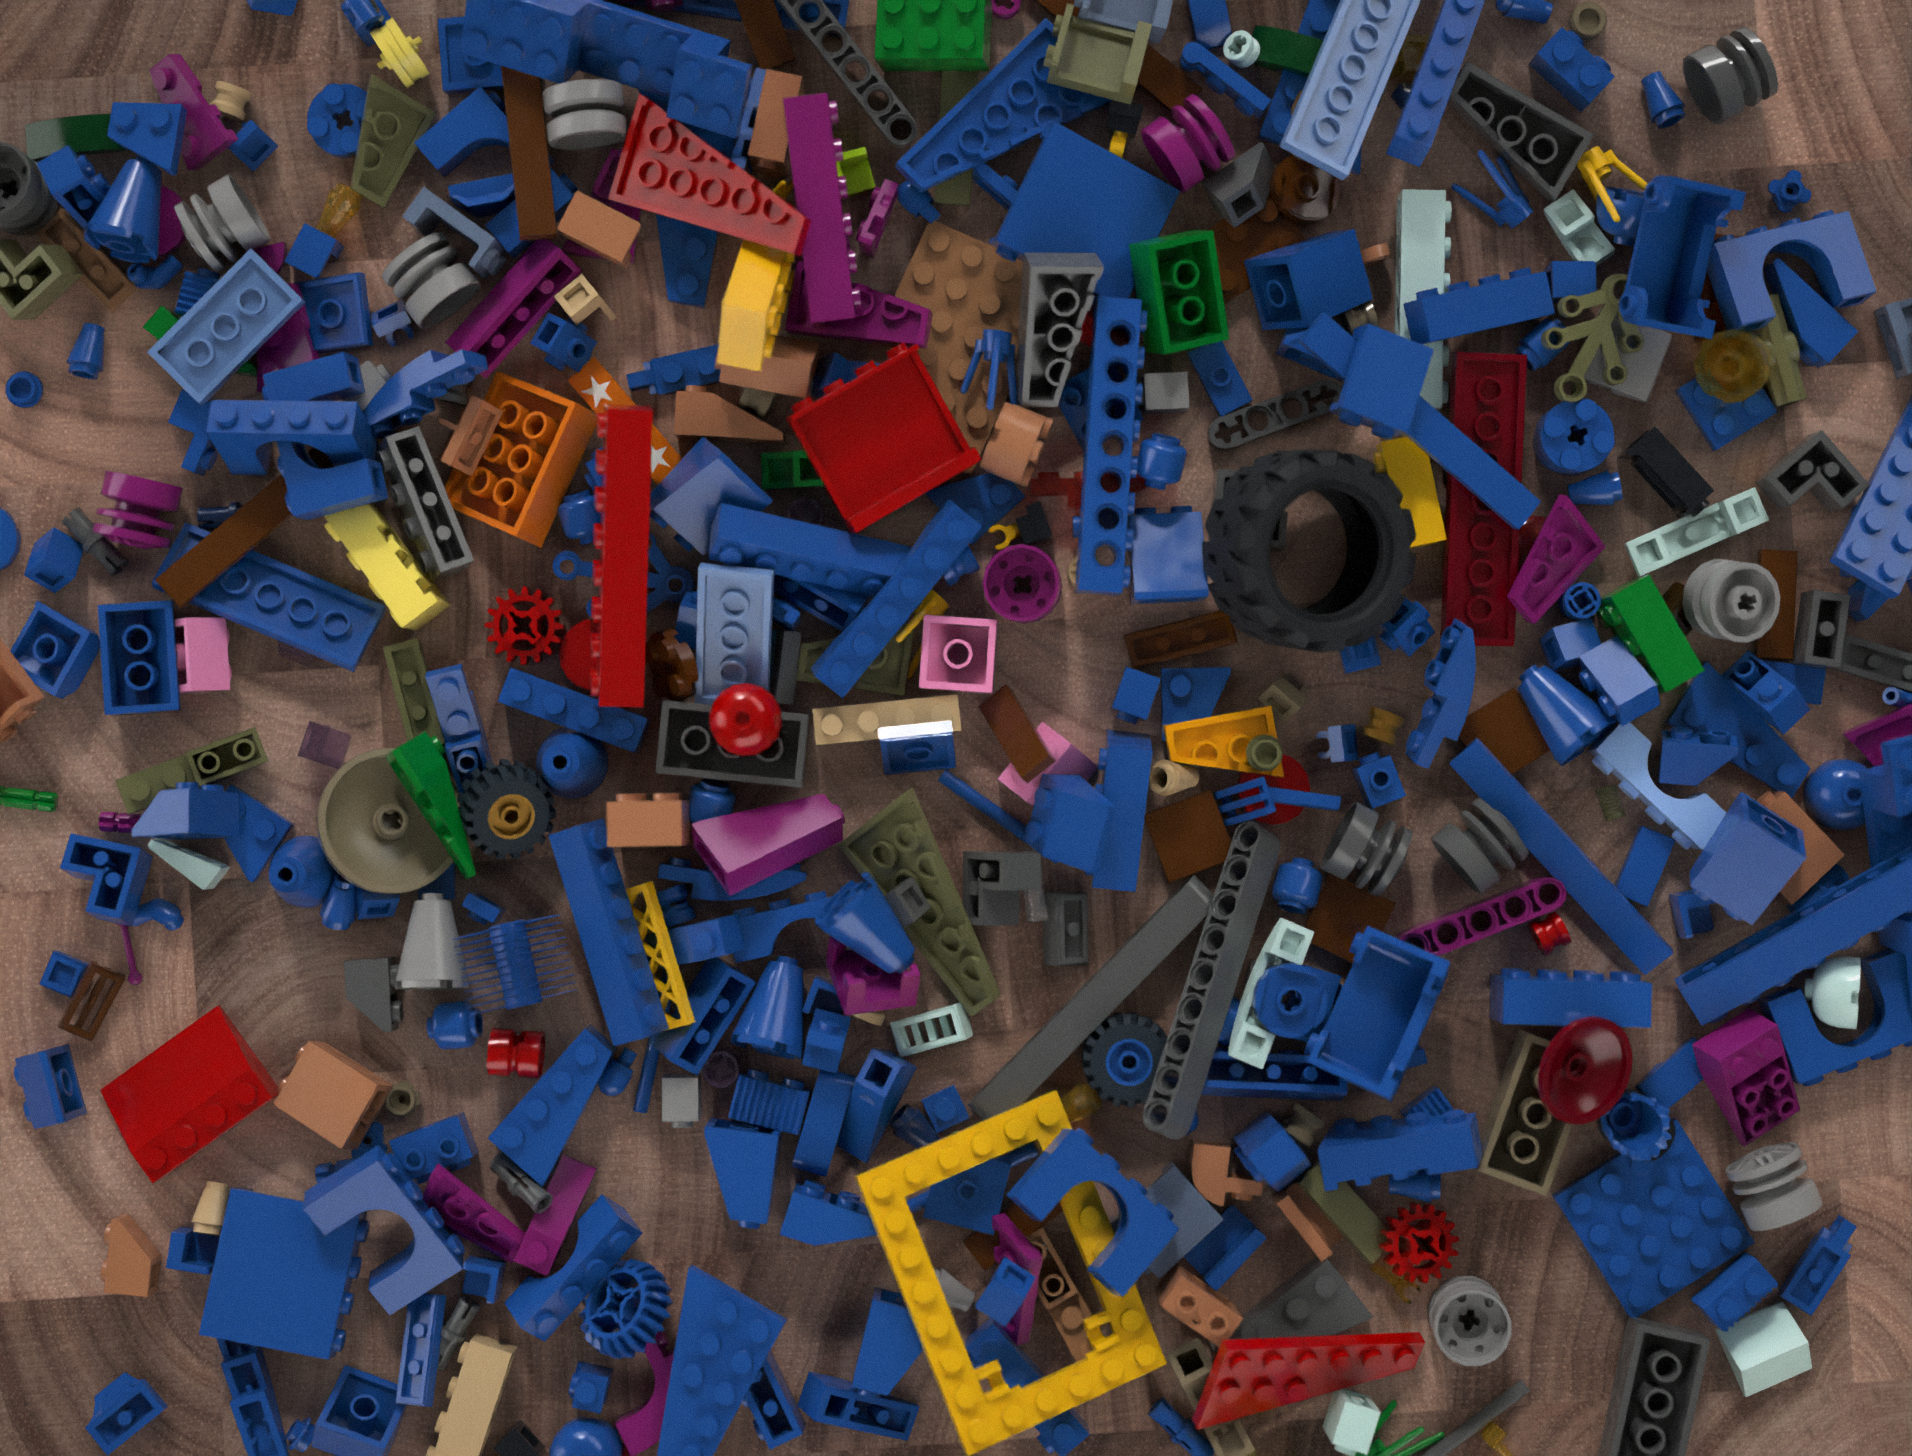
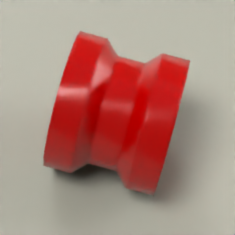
M1555 911L1547 914L1546 919L1541 922L1533 921L1528 924L1531 936L1544 956L1551 954L1553 949L1559 945L1567 946L1572 943L1565 924Z

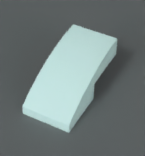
M1574 189L1543 209V213L1552 229L1574 261H1595L1596 266L1614 255L1615 248L1594 223V214Z

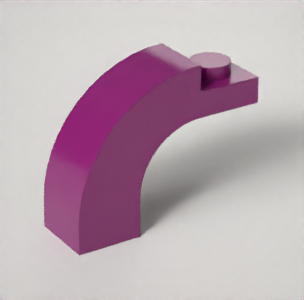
M665 1331L657 1332L655 1335L656 1343H647L645 1354L655 1376L653 1394L642 1405L620 1415L615 1423L631 1456L650 1448L660 1440L675 1348L667 1350L666 1346L670 1344Z

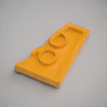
M1268 705L1163 725L1169 761L1284 777L1282 762L1270 771H1259L1254 769L1246 759V747L1254 737L1270 735L1277 739L1272 706Z

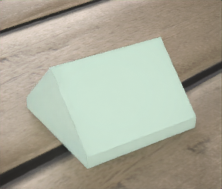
M1778 1301L1739 1318V1322H1734V1327H1728V1332H1724L1719 1328L1715 1329L1745 1397L1812 1369L1809 1343L1783 1301Z

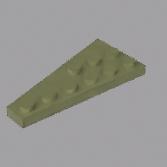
M911 787L838 844V846L860 874L864 872L871 874L884 896L902 881L910 877L914 878L931 908L915 922L903 927V929L972 1017L995 1001L1001 993L915 791Z

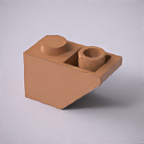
M121 1214L113 1218L111 1223H108L104 1235V1243L109 1245L107 1260L103 1261L100 1272V1279L102 1282H105L104 1293L148 1297L158 1291L161 1253L130 1215Z

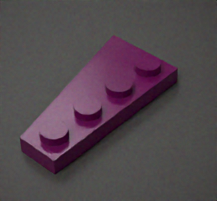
M797 261L785 330L789 334L888 345H899L905 342L907 347L918 344L920 348L927 349L933 317L930 309L890 294H883L858 282H851L852 288L859 287L862 309L855 310V318L811 323L804 262Z

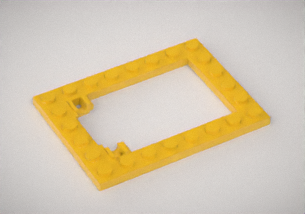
M1057 1090L1050 1091L854 1176L964 1452L968 1456L1167 1364L1135 1283L1122 1297L1112 1294L1090 1272H1088L1103 1308L1102 1311L1082 1320L1083 1328L1093 1350L1085 1354L1086 1358L1023 1387H1020L1018 1384L1009 1389L1008 1384L1005 1383L1002 1377L1001 1366L996 1359L974 1369L905 1197L1034 1140L1040 1154H1042L1063 1128L1072 1129ZM1085 1181L1075 1185L1060 1200L1086 1268L1091 1265L1115 1235L1094 1181ZM1108 1322L1112 1334L1104 1337L1100 1326ZM987 1378L991 1389L983 1392L979 1381Z

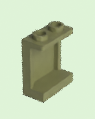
M1067 3L1064 16L1056 15L1051 35L1058 38L1056 46L1048 45L1043 64L1044 67L1050 68L1047 83L1131 105L1152 24L1138 21L1135 32L1075 17L1072 15L1074 5Z

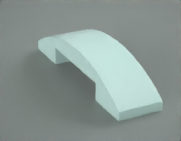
M1753 487L1706 507L1695 517L1691 515L1685 516L1624 543V546L1637 576L1640 577L1728 537L1769 521V518L1756 488Z
M1283 918L1278 920L1256 960L1243 992L1231 1033L1228 1056L1263 1069L1275 1034L1267 1030L1255 1017L1252 1002L1255 985L1269 967L1278 966L1283 963L1302 965L1314 931Z

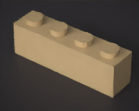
M958 694L812 709L817 746L879 740L878 728L952 720L953 732L962 731Z
M477 1333L470 1340V1343L464 1341L457 1359V1363L462 1364L459 1376L452 1377L446 1392V1398L451 1399L447 1412L441 1411L434 1432L440 1435L436 1447L430 1445L426 1456L483 1455L517 1346Z

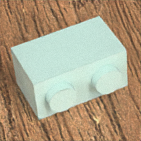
M1344 1388L1333 1392L1322 1427L1331 1443L1335 1445L1334 1449L1349 1456H1356V1452L1367 1455L1381 1412L1370 1396Z

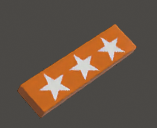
M595 357L586 363L579 373L576 372L567 380L596 414L597 412H604V404L636 405ZM652 424L651 478L658 485L683 458Z

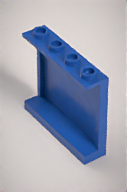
M1054 121L1044 127L1039 138L1042 140V143L997 235L990 239L989 244L997 247L996 253L999 256L1015 262L1016 259L1023 261V253H1096L1104 269L1101 278L1097 280L1093 292L1094 299L1092 305L1094 306L1098 296L1129 298L1135 285L1129 244L1158 238L1180 190Z
M231 1188L198 1335L328 1360L336 1357L337 1352H342L346 1339V1330L342 1329L344 1315L349 1316L353 1307L354 1294L349 1293L352 1278H358L362 1265V1257L357 1255L360 1242L365 1243L369 1232L370 1221L365 1220L367 1212L365 1211L354 1216L324 1235L303 1209L304 1201L254 1192L252 1189Z

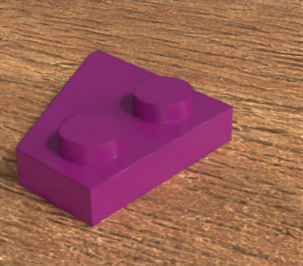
M885 179L881 188H874L868 205L872 209L867 220L861 222L855 241H858L861 254L874 258L897 199L898 183Z

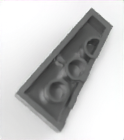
M1316 1257L1243 1314V1320L1229 1339L1336 1335L1374 1317L1328 1258L1321 1262ZM1209 1341L1212 1350L1217 1355L1219 1347Z

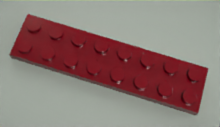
M1452 352L1449 421L1521 483L1527 355ZM1447 472L1445 514L1447 540L1444 541L1440 640L1444 630L1451 626L1454 618L1473 629L1475 646L1514 647L1516 608L1507 598V595L1517 578L1519 530H1514Z

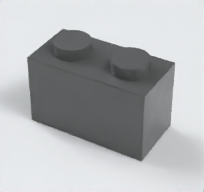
M1819 590L1801 593L1794 654L1791 664L1823 669L1841 668L1851 595Z

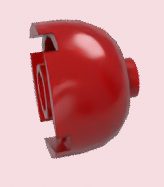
M751 683L734 684L721 691L713 701L709 713L710 731L715 741L727 752L739 756L758 755L770 748L778 739L783 725L782 709L775 697L764 687Z

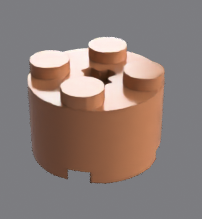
M1005 402L995 423L992 437L987 443L980 468L1006 480L1028 487L1035 467L1030 466V464L1038 465L1045 448V444L1040 441V438L1047 439L1054 419L1016 404Z

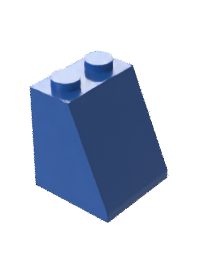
M1355 229L1327 232L1244 260L1263 330L1310 327L1321 313L1325 312L1328 316L1333 317L1373 299Z
M702 437L650 493V507L652 508L650 517L663 529L668 525L673 527L678 532L673 538L688 552L695 548L704 556L709 552L711 525L721 503L761 512L773 500L722 451Z
M1192 506L1171 507V513L1156 514L1155 507L1135 508V515H1128L1127 529L1133 530L1131 551H1128L1130 604L1203 601L1209 597L1207 574L1203 569L1202 542L1204 541L1202 513L1193 512Z
M1740 792L1690 870V886L1693 892L1703 900L1710 901L1712 899L1723 906V910L1733 919L1738 921L1743 919L1753 925L1805 861L1806 851L1803 830L1745 793Z
M710 1118L705 1125L704 1136L730 1220H737L740 1227L758 1229L760 1224L768 1223L772 1213L782 1131L742 1121Z
M878 1287L874 1288L851 1386L858 1388V1393L871 1398H879L880 1394L888 1396L924 1350L901 1293Z

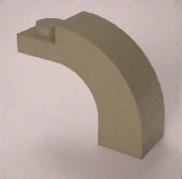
M1199 1337L1166 1353L1194 1410L1197 1408L1213 1365ZM1240 1418L1204 1428L1217 1456H1254L1257 1454Z

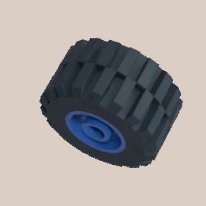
M1129 1012V1014L1115 1013L1113 1017L1106 1018L1084 1042L1082 1064L1085 1076L1092 1090L1094 1089L1104 1101L1105 1099L1111 1101L1112 1105L1119 1107L1120 1104H1123L1127 1108H1134L1135 1104L1139 1103L1146 1105L1166 1044L1167 1035L1158 1024L1145 1015L1140 1016L1134 1012Z

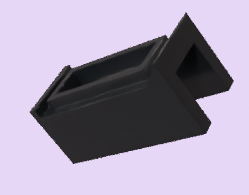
M1653 427L1650 431H1645L1617 457L1631 459L1632 462L1630 464L1668 506L1673 511H1680L1676 515L1678 518L1689 514L1695 517L1709 505L1710 502L1706 498L1715 490L1656 427Z

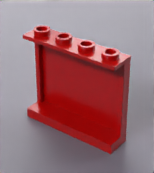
M905 342L895 346L885 352L888 359L876 366L874 361L871 360L854 370L856 378L845 384L842 378L822 388L825 393L823 397L813 402L810 396L792 405L793 414L786 417L788 424L850 533L859 532L982 460L976 448L969 447L916 351L920 349L918 344L907 348Z

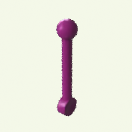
M117 924L120 925L130 971L128 981L131 985H138L142 981V975L137 972L128 926Z

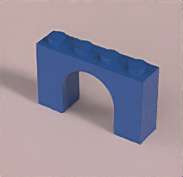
M479 86L416 140L414 144L443 177H446L471 154L481 148L502 146L510 149L506 115L503 113L505 104L494 91L487 95ZM548 154L555 221L557 223L562 219L574 196L573 193L578 188L565 173L559 177L550 167L554 161ZM515 199L485 225L514 259L537 240L519 239Z
M1828 210L1813 216L1812 220L1801 222L1800 218H1795L1780 224L1779 228L1768 230L1766 226L1750 230L1745 234L1746 236L1734 238L1730 234L1719 237L1713 241L1707 267V273L1729 337L1763 329L1776 317L1763 279L1765 257L1773 253L1793 254L1807 262L1817 276L1825 301L1835 310L1862 304L1877 292L1849 211L1834 214L1833 210Z
M340 352L263 374L265 386L262 388L264 401H338L366 393L359 360L357 357L346 352ZM276 441L280 454L277 464L281 475L285 478L288 491L285 493V502L294 517L311 520L388 499L381 463L366 458L333 468L321 469L309 456L306 444L294 441Z
M211 401L206 433L232 475H268L272 441H294L313 446L328 456L333 467L366 458L377 461L376 452H378L377 447L379 444L373 436V432L358 402Z
M1888 948L1861 959V969L1873 998V1016L1866 1030L1860 1036L1848 1042L1833 1043L1819 1032L1800 988L1790 986L1757 999L1763 1016L1778 1025L1793 1082L1802 1083L1803 1086H1811L1823 1081V1075L1834 1070L1837 1073H1844L1857 1068V1061L1868 1057L1871 1060L1884 1058L1892 1054L1891 1048L1904 1044L1905 1047L1912 1046V1009L1905 954Z
M1063 1128L1008 1192L1007 1196L1032 1220L1043 1221L1062 1197L1075 1185L1085 1181H1095L1107 1188L1118 1206V1227L1111 1241L1086 1270L1112 1294L1123 1297L1180 1228L1172 1222L1174 1215L1160 1203L1154 1205L1145 1197L1148 1191L1143 1185L1133 1178H1130L1128 1181L1119 1172L1121 1166L1107 1153L1101 1156L1092 1147L1095 1142L1086 1132L1080 1128H1077L1076 1131Z
M377 1145L305 1191L303 1209L324 1235L354 1216L374 1209L394 1212L409 1223L414 1233L410 1244L403 1251L370 1271L369 1291L386 1312L391 1315L462 1270L465 1248L456 1234L450 1235L444 1228V1221L440 1213L434 1207L429 1209L422 1200L423 1195L418 1185L413 1180H406L401 1173V1166L392 1153L386 1154L380 1145Z

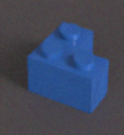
M70 833L60 869L74 878L93 881L85 909L87 913L98 920L133 927L153 857L139 847Z

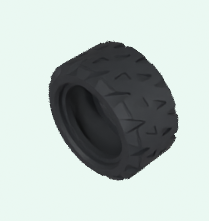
M1297 449L1292 451H1276L1256 458L1254 465L1251 467L1243 466L1223 486L1224 498L1214 500L1205 523V528L1210 536V542H1202L1203 569L1213 581V583L1208 584V588L1218 608L1231 617L1229 619L1231 624L1247 636L1264 641L1263 643L1320 653L1342 651L1347 646L1359 645L1381 630L1379 625L1390 621L1404 601L1406 595L1402 594L1401 590L1410 584L1413 579L1417 557L1416 552H1410V545L1416 539L1410 509L1400 508L1403 495L1387 474L1376 473V465L1355 454L1339 453V451ZM1313 490L1325 497L1340 515L1346 532L1347 555L1342 574L1333 589L1319 602L1300 609L1284 596L1274 579L1270 563V544L1274 528L1285 509L1298 497Z

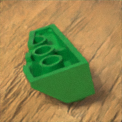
M425 731L392 750L385 759L467 880L474 876L476 872L447 764L442 757L446 754V751L435 735L429 737Z

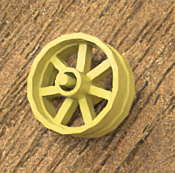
M393 17L385 21V24L380 28L376 27L370 31L371 36L382 52L380 54L382 60L376 63L380 70L386 66L389 70L393 69L406 88L415 84L414 82L419 78L423 79L430 74L417 54L420 51L417 46L423 43L419 36L415 39H412L410 35L406 37Z

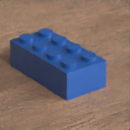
M1501 968V975L1490 974L1489 1018L1502 1024L1567 1026L1571 1022L1583 1017L1598 1016L1606 1018L1620 1027L1651 1028L1652 983L1641 980V974H1632L1629 971H1610V977H1604V973H1596V971L1573 970V976H1567V972H1559V970L1537 969L1536 976L1530 975V971H1523V969Z

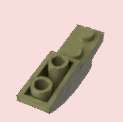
M253 727L185 752L182 756L116 779L115 782L126 810L131 815L147 809L160 790L176 789V783L197 782L199 783V789H201V785L216 784L266 763L268 758L257 730Z

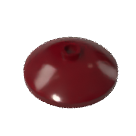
M1588 1016L1571 1022L1551 1040L1541 1059L1538 1071V1091L1541 1102L1552 1116L1568 1124H1586L1605 1115L1618 1102L1630 1079L1633 1061L1631 1044L1623 1029L1606 1018Z

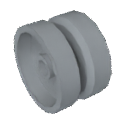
M605 79L576 80L556 84L545 89L542 93L544 111L547 115L554 118L546 125L548 143L551 147L561 150H589L608 147L625 141L628 132L627 121L624 115L617 112L624 106L621 83Z
M1713 559L1702 563L1691 573L1684 587L1682 605L1685 617L1695 631L1706 637L1748 643L1761 638L1773 626L1779 614L1781 597L1776 580L1762 566L1755 563Z

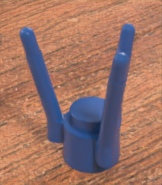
M1480 150L1477 153L1478 157L1505 195L1496 204L1500 211L1497 212L1457 183H1453L1451 188L1490 216L1499 227L1507 223L1513 229L1527 218L1534 209L1529 205V199L1520 189L1503 157L1498 156L1496 161L1506 181L1485 152Z
M993 329L983 330L982 339H976L974 353L960 389L962 394L967 393L983 353V360L991 362L987 393L988 410L994 408L999 363H1005V357L1010 403L1018 405L1014 362L1016 345L1011 344L1012 333Z

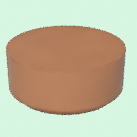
M1381 243L1360 251L1365 268L1382 263L1391 256L1388 243Z

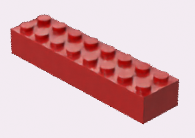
M604 404V412H597L596 434L598 437H603V449H596L595 471L598 475H602L601 486H595L594 508H596V512H601L600 523H594L593 545H595V549H600L599 560L592 561V582H594V586H599L598 596L591 597V618H593V623L598 624L597 633L591 632L590 654H592V660H596V669L589 670V690H591V696H596L598 705L605 707H644L653 410L649 406Z

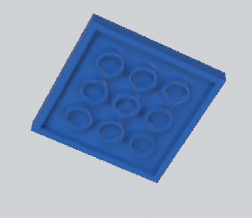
M1672 1118L1676 1129L1674 1141L1668 1151L1657 1160H1632L1627 1154L1622 1155L1618 1152L1552 1194V1197L1617 1300L1630 1317H1639L1755 1243L1682 1126L1675 1118Z

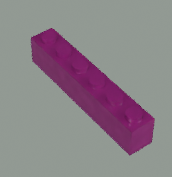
M828 93L783 98L797 210L811 219L802 250L811 323L855 318V310L862 309L859 287L852 288L850 273L857 272L855 251H847L845 236L852 235L850 213L842 214L841 199L848 198L845 176H838L836 161H843L841 138L833 139L831 124L839 123L836 101H828Z

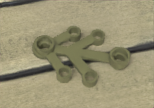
M1621 273L1611 275L1604 280L1601 290L1579 297L1569 295L1559 301L1557 306L1558 312L1564 318L1578 316L1582 309L1604 304L1595 319L1562 329L1559 327L1549 328L1541 335V343L1547 350H1556L1563 347L1566 342L1586 337L1569 372L1561 375L1554 384L1555 395L1560 401L1571 403L1579 401L1585 396L1587 383L1584 375L1599 346L1601 347L1606 365L1602 371L1604 382L1614 386L1626 380L1628 372L1621 363L1611 328V323L1616 313L1623 331L1619 338L1620 349L1624 353L1631 354L1640 351L1644 346V338L1638 332L1637 326L1623 321L1619 312L1620 299H1617L1613 294L1615 286L1621 289L1622 295L1624 294L1628 275ZM1568 300L1572 301L1575 305L1573 313L1568 312L1566 309V302ZM1551 332L1558 336V343L1556 345L1551 344L1549 341ZM1629 336L1634 337L1636 341L1633 349L1627 344ZM1613 367L1619 371L1617 381L1613 380L1610 375ZM1565 382L1570 383L1572 386L1570 395L1565 394L1563 391Z

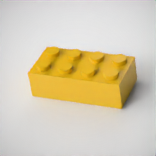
M743 239L722 303L718 364L761 372L765 357L772 358L775 345V336L772 335H779L782 314L780 313L785 314L788 294L792 291L795 270H791L792 262L794 263L796 259L795 254Z

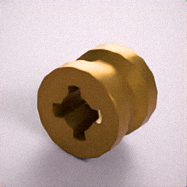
M1370 706L1368 712L1369 722L1362 727L1360 734L1378 742L1394 746L1397 740L1395 736L1396 730L1403 725L1405 719L1383 709Z

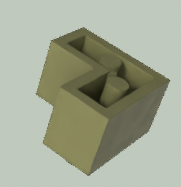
M0 239V305L12 320H35L84 275L63 245L40 244L27 255L16 240Z

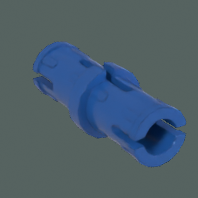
M1164 1397L1157 1400L1149 1409L1150 1411L1147 1414L1170 1435L1169 1439L1174 1444H1179L1191 1456H1212L1214 1454L1211 1443L1194 1427V1422L1190 1418L1185 1419Z

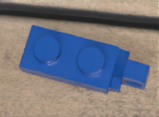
M719 344L654 358L651 361L644 362V371L626 375L629 389L632 392L648 388L650 395L659 394L664 396L676 393V391H685L688 385L708 386L721 383L719 382L721 370L715 369Z
M1838 1215L1828 1229L1822 1227L1818 1234H1815L1777 1294L1810 1316L1813 1315L1851 1257L1848 1253L1852 1245L1847 1241L1857 1226Z

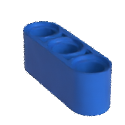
M820 1069L791 1167L820 1176H827L856 1079L855 1075L837 1071L836 1074Z

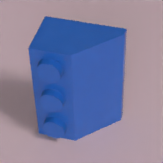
M173 600L97 605L105 715L119 716L180 710Z

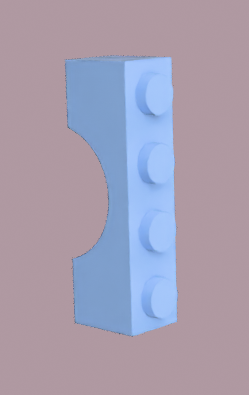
M1617 721L1608 732L1588 749L1594 756L1593 764L1604 774L1609 775L1612 773L1621 781L1618 787L1633 800L1638 797L1648 807L1645 809L1647 815L1660 825L1665 822L1674 831L1671 836L1679 845L1686 850L1690 847L1703 850L1726 812L1706 793H1695L1688 797L1677 799L1660 791L1653 783L1647 765L1652 742L1630 722L1621 726Z

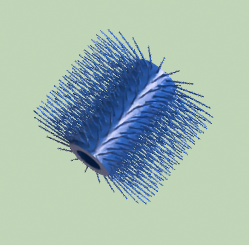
M561 914L528 921L524 919L488 927V930L453 939L458 940L487 933L490 934L488 938L455 946V948L489 940L492 943L489 946L456 954L461 955L493 948V953L459 961L465 962L492 955L495 956L494 961L459 969L464 970L492 963L497 965V968L462 976L463 978L498 970V976L463 984L467 985L500 978V983L466 991L471 992L501 985L502 991L470 999L503 992L504 998L474 1006L505 1000L506 1006L478 1013L504 1007L510 1010L543 1002L542 998L571 992L566 991L542 997L541 991L567 984L540 989L539 984L575 974L538 982L537 976L572 967L540 974L536 973V969L572 959L536 967L534 961L569 952L533 959L532 955L568 944L531 951L532 946L566 937L531 944L529 942V939L565 929L528 936L527 933L563 922L526 929V924L547 920Z

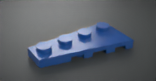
M1703 661L1701 665L1705 671L1692 678L1665 723L1672 727L1690 728L1694 733H1708L1709 730H1725L1730 732L1731 735L1737 736L1738 754L1728 762L1772 790L1785 791L1793 798L1811 768L1707 661Z

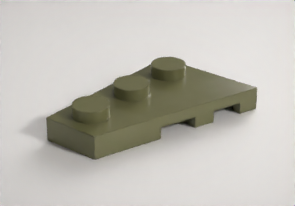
M373 74L369 78L350 189L384 208L417 149L414 142L426 133L436 112Z
M905 626L900 627L852 686V689L905 696L914 629L901 642H897L895 638ZM835 638L802 644L796 680L824 684L814 676L810 668Z

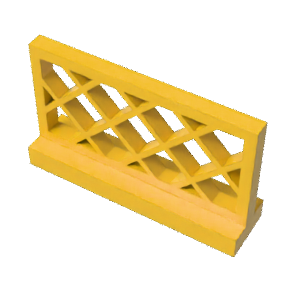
M653 881L627 888L626 892L634 918L641 923L638 931L645 953L651 957L649 966L655 986L662 993L660 1002L669 1027L667 1030L694 1023L693 1012ZM643 892L647 905L645 913H642L633 906L637 894ZM648 928L656 935L658 943L655 949L644 941ZM659 964L666 968L668 974L666 984L655 977ZM669 999L677 1004L680 1019H675L665 1011Z

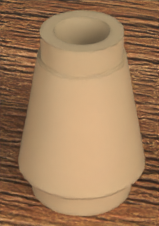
M1160 760L1150 768L1149 786L1161 796H1169L1192 788L1199 781V773L1193 766L1169 760Z
M206 1182V1187L203 1190L191 1221L194 1223L193 1232L215 1236L221 1235L228 1203V1184Z

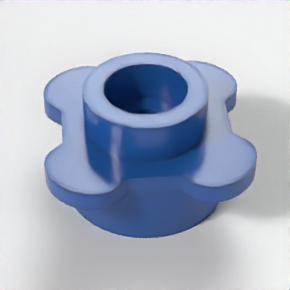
M1797 170L1789 171L1786 177L1781 180L1774 179L1768 185V191L1772 194L1774 203L1779 211L1783 213L1790 212L1793 206L1798 203H1807L1811 198V191L1804 187L1801 181L1802 175ZM1788 188H1791L1793 191L1791 195L1787 194Z
M372 1122L358 1149L351 1151L354 1159L362 1156L377 1145H380L385 1153L387 1152V1145L384 1144V1126L380 1122ZM365 1138H370L371 1143L366 1144Z

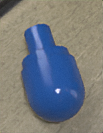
M908 180L901 183L897 192V199L911 215H914L916 218L922 215L930 224L941 217V214L932 206L934 199L928 190L921 193Z
M625 1047L617 1060L613 1058L610 1060L598 1082V1087L603 1094L617 1096L625 1090L633 1073V1070L629 1067L637 1053Z

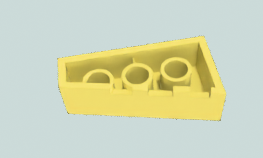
M374 503L324 516L328 521L324 525L328 533L336 542L340 540L349 551L346 553L347 558L358 571L362 570L369 579V587L380 600L383 599L390 609L391 616L402 629L406 628L417 631L450 606V603L435 583L431 582L428 574H424L421 571L416 558Z

